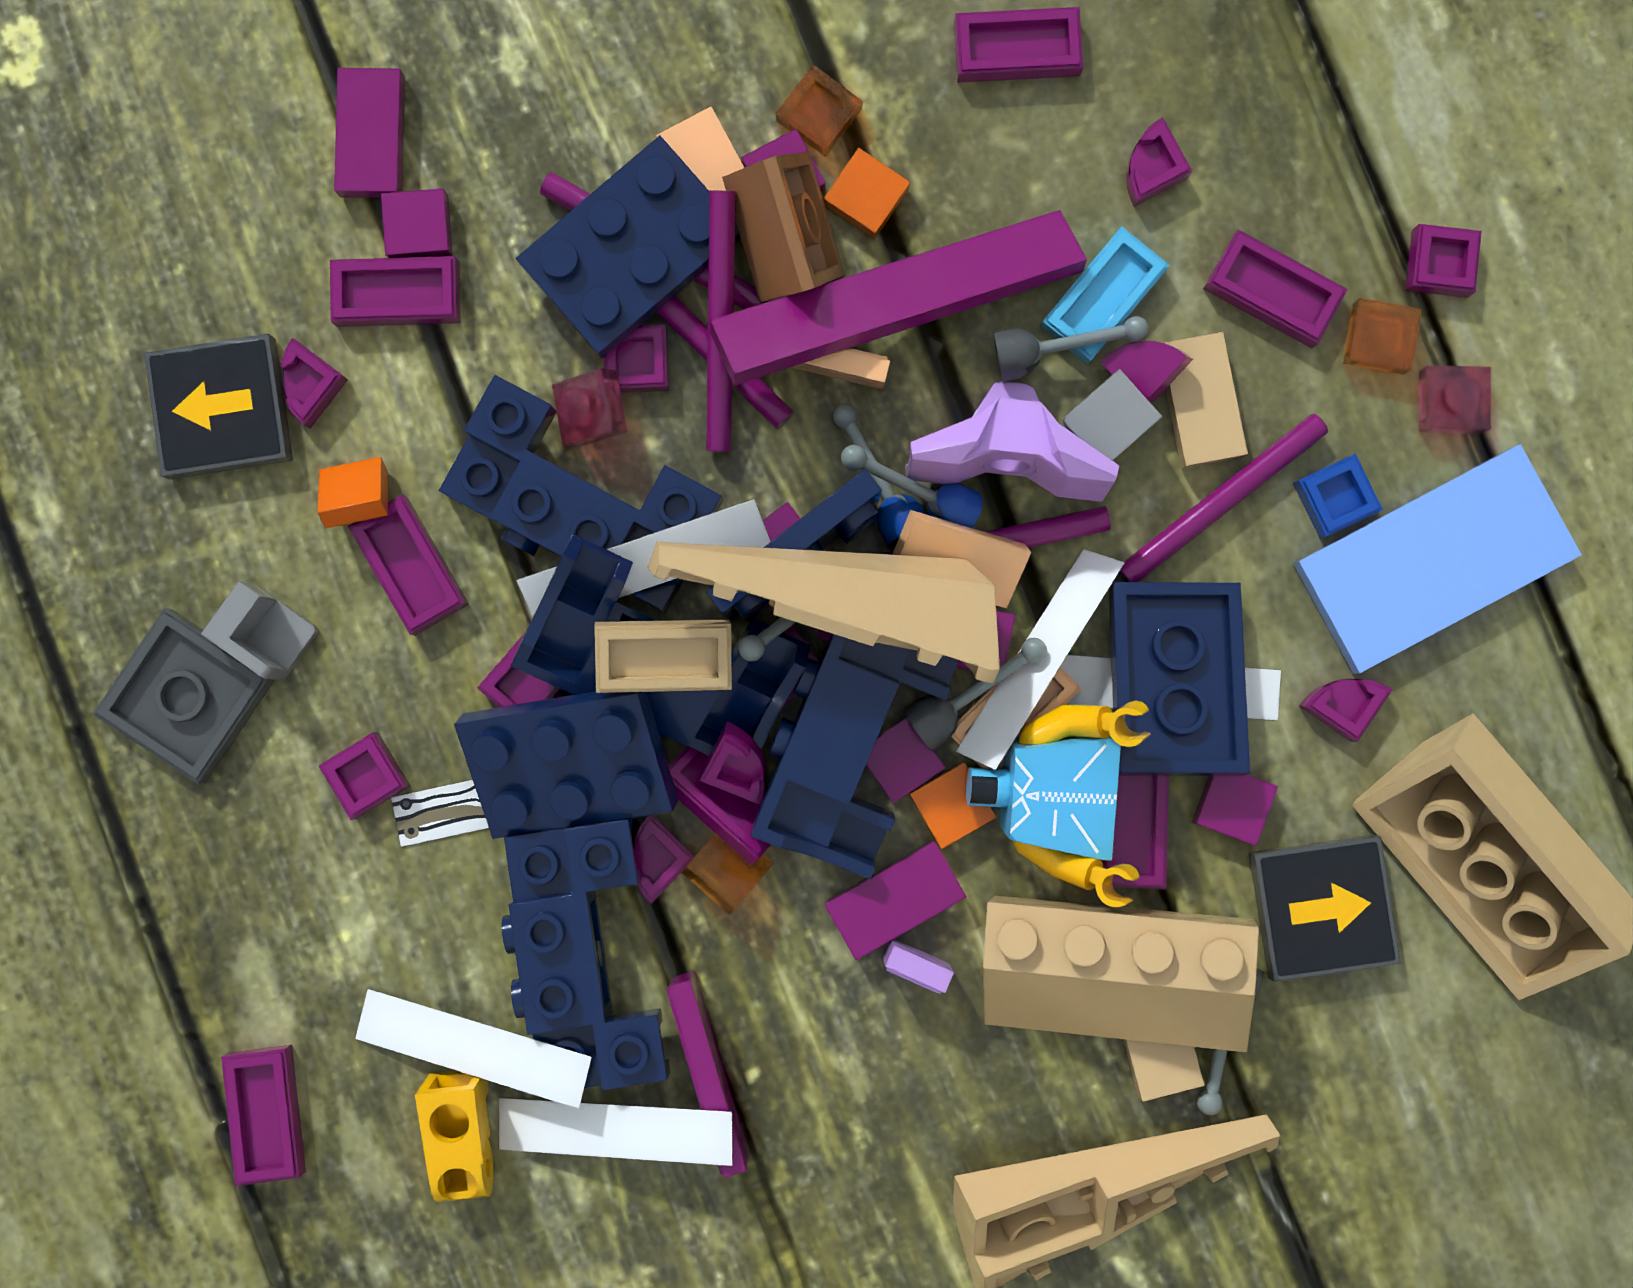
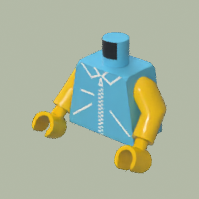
M1135 700L1128 702L1114 713L1108 706L1060 705L1024 726L1020 737L1015 738L1004 756L1003 769H968L966 777L967 806L1000 807V828L1008 839L1013 840L1016 852L1049 875L1086 890H1092L1096 887L1100 900L1110 907L1118 908L1133 902L1132 898L1121 896L1114 890L1112 879L1114 875H1119L1127 880H1137L1140 878L1137 869L1130 864H1119L1105 869L1101 860H1112L1121 746H1137L1151 735L1150 732L1137 733L1130 730L1126 725L1125 715H1143L1149 711L1147 705Z

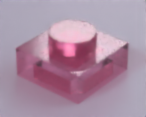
M1428 365L1419 370V432L1481 434L1491 429V367Z
M600 368L552 384L563 446L581 447L628 432L616 370Z

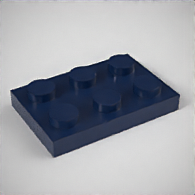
M659 135L515 259L602 359L709 267L710 191ZM735 222V244H736L737 242H739V241L741 240V238H740V235H739V232H738V228H737V225H736V222Z
M864 469L763 548L824 551V548L839 537L848 544L876 522L874 517L878 514L876 508L878 507L882 489L869 472ZM713 587L706 592L723 615L730 621L740 614L744 621L748 622L770 605L769 599L746 592L737 591L732 601L713 596Z
M1113 582L1109 587L1113 713L1131 701L1137 700L1145 703L1149 711L1138 716L1126 714L1125 722L1127 727L1133 732L1141 733L1145 731L1151 733L1149 737L1137 746H1121L1119 776H1245L1249 774L1250 759L1241 583Z
M596 691L464 713L454 723L492 839L673 812L678 802L647 692L596 693Z

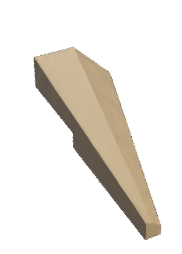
M656 542L647 567L654 577L665 581L667 577L712 585L713 596L732 601L737 591L769 599V604L773 607V615L870 646H874L875 643L917 650V660L933 666L937 665L942 656L963 661L974 673L975 679L983 682L994 683L1000 669L995 585L966 559Z
M1266 1114L954 1176L953 1213L974 1288H998L1027 1271L1037 1281L1052 1272L1048 1260L1086 1246L1090 1250L1095 1249L1176 1204L1177 1200L1174 1191L1197 1177L1205 1174L1214 1183L1229 1175L1225 1162L1263 1148L1267 1152L1278 1148L1281 1135Z

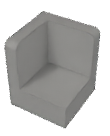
M1119 369L1067 414L1063 419V425L1067 430L1113 461L1163 416Z
M238 581L201 635L260 677L284 681L317 636L318 628L262 587Z

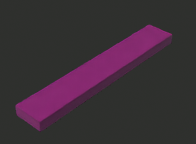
M1058 210L829 282L804 292L788 295L710 320V334L733 385H737L1082 273L1087 258L1062 212Z

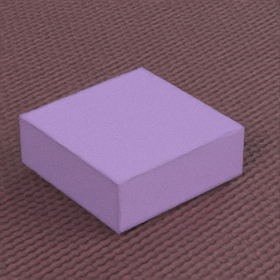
M896 939L889 941L882 957L887 971L940 995L941 992H946L954 974L948 962Z

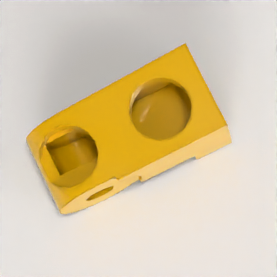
M457 1070L429 1073L415 1094L431 1194L436 1202L489 1197L493 1189L494 1166L492 1149L488 1140L490 1128L486 1096L489 1093L488 1080Z

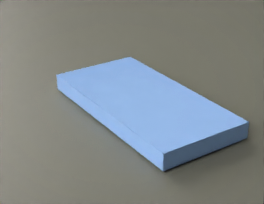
M1519 444L1293 563L1350 670L1353 674H1358L1578 558L1582 554L1523 447Z

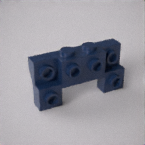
M495 374L464 429L469 436L439 489V492L504 526L506 529L500 539L532 556H535L541 546L561 557L572 534L604 549H609L718 512L724 501L722 495L664 465L639 510L539 457L534 453L557 411L548 402ZM676 578L632 593L631 595L666 613L683 580Z
M572 534L510 666L573 695L596 691L595 622L656 621L616 602L627 581L633 562ZM752 618L731 653L732 690L647 692L659 735L669 737L710 755L725 724L730 722L750 735L760 749H762L779 712L806 669L810 645L783 632L765 646L764 654L759 660L746 661L740 656L738 651L740 640L747 635L757 636L769 627V625Z
M832 634L819 662L808 658L806 669L796 684L793 694L802 697L803 700L794 722L783 717L769 750V754L778 757L776 769L751 827L750 836L782 849L821 859L871 879L876 868L874 860L886 831L891 832L896 819L893 812L854 797L855 789L900 685L899 682L946 701L951 691L949 683L959 660L942 656L937 665L933 666L918 661L916 657L917 650L875 643L874 646H870Z
M633 818L504 837L513 902L508 904L510 915L502 917V937L507 954H516L519 979H513L511 982V999L516 1018L525 1017L527 1035L532 1034L534 1040L592 1057L584 1088L601 1086L602 1090L666 1081L671 1072L669 1059L665 1060L660 1029L663 1021L661 1008L610 1016L613 1013L595 891L636 885L642 881L640 868H636L631 834V831L634 830Z

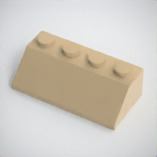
M1474 713L1422 742L1354 801L1352 805L1377 836H1381L1383 843L1518 1000L1630 954L1633 946V898Z
M994 895L987 902L983 958L985 1024L1247 1052L1255 999L1259 927L1254 919L1126 907L1116 908L1104 905Z

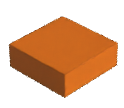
M858 148L823 198L825 207L875 240L908 192L910 181Z
M381 457L319 469L317 513L325 528L388 515V471Z
M965 762L959 763L909 793L941 849L997 818L991 807L967 806L966 777L968 767Z

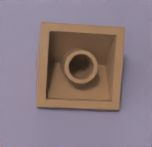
M809 152L774 156L722 177L726 191H735V222L760 302L804 292L845 275Z

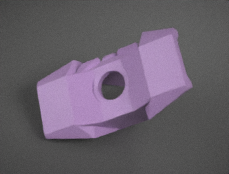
M998 382L993 384L972 418L912 441L910 443V457L908 464L905 465L906 477L914 481L940 484L959 483L985 472L1029 478L1057 497L1102 502L1116 481L1119 465L1060 425L1043 403L1039 401L1034 387L1022 383Z

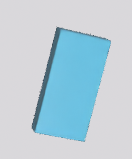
M1121 226L1045 317L1040 327L1054 339L1121 326L1170 265ZM1107 342L1068 350L1088 366Z

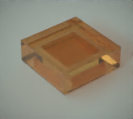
M812 65L776 112V121L789 131L797 129L806 144L826 157L861 112L863 101L815 65Z
M1363 298L1356 300L1352 305L1343 364L1402 375L1411 371L1422 309Z
M715 833L681 873L730 915L774 863L763 854L751 866Z

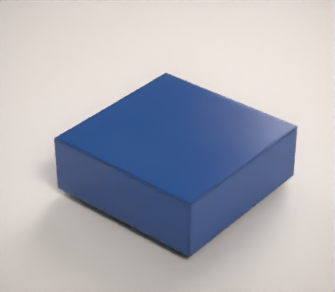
M1356 453L1293 483L1320 539L1383 510Z

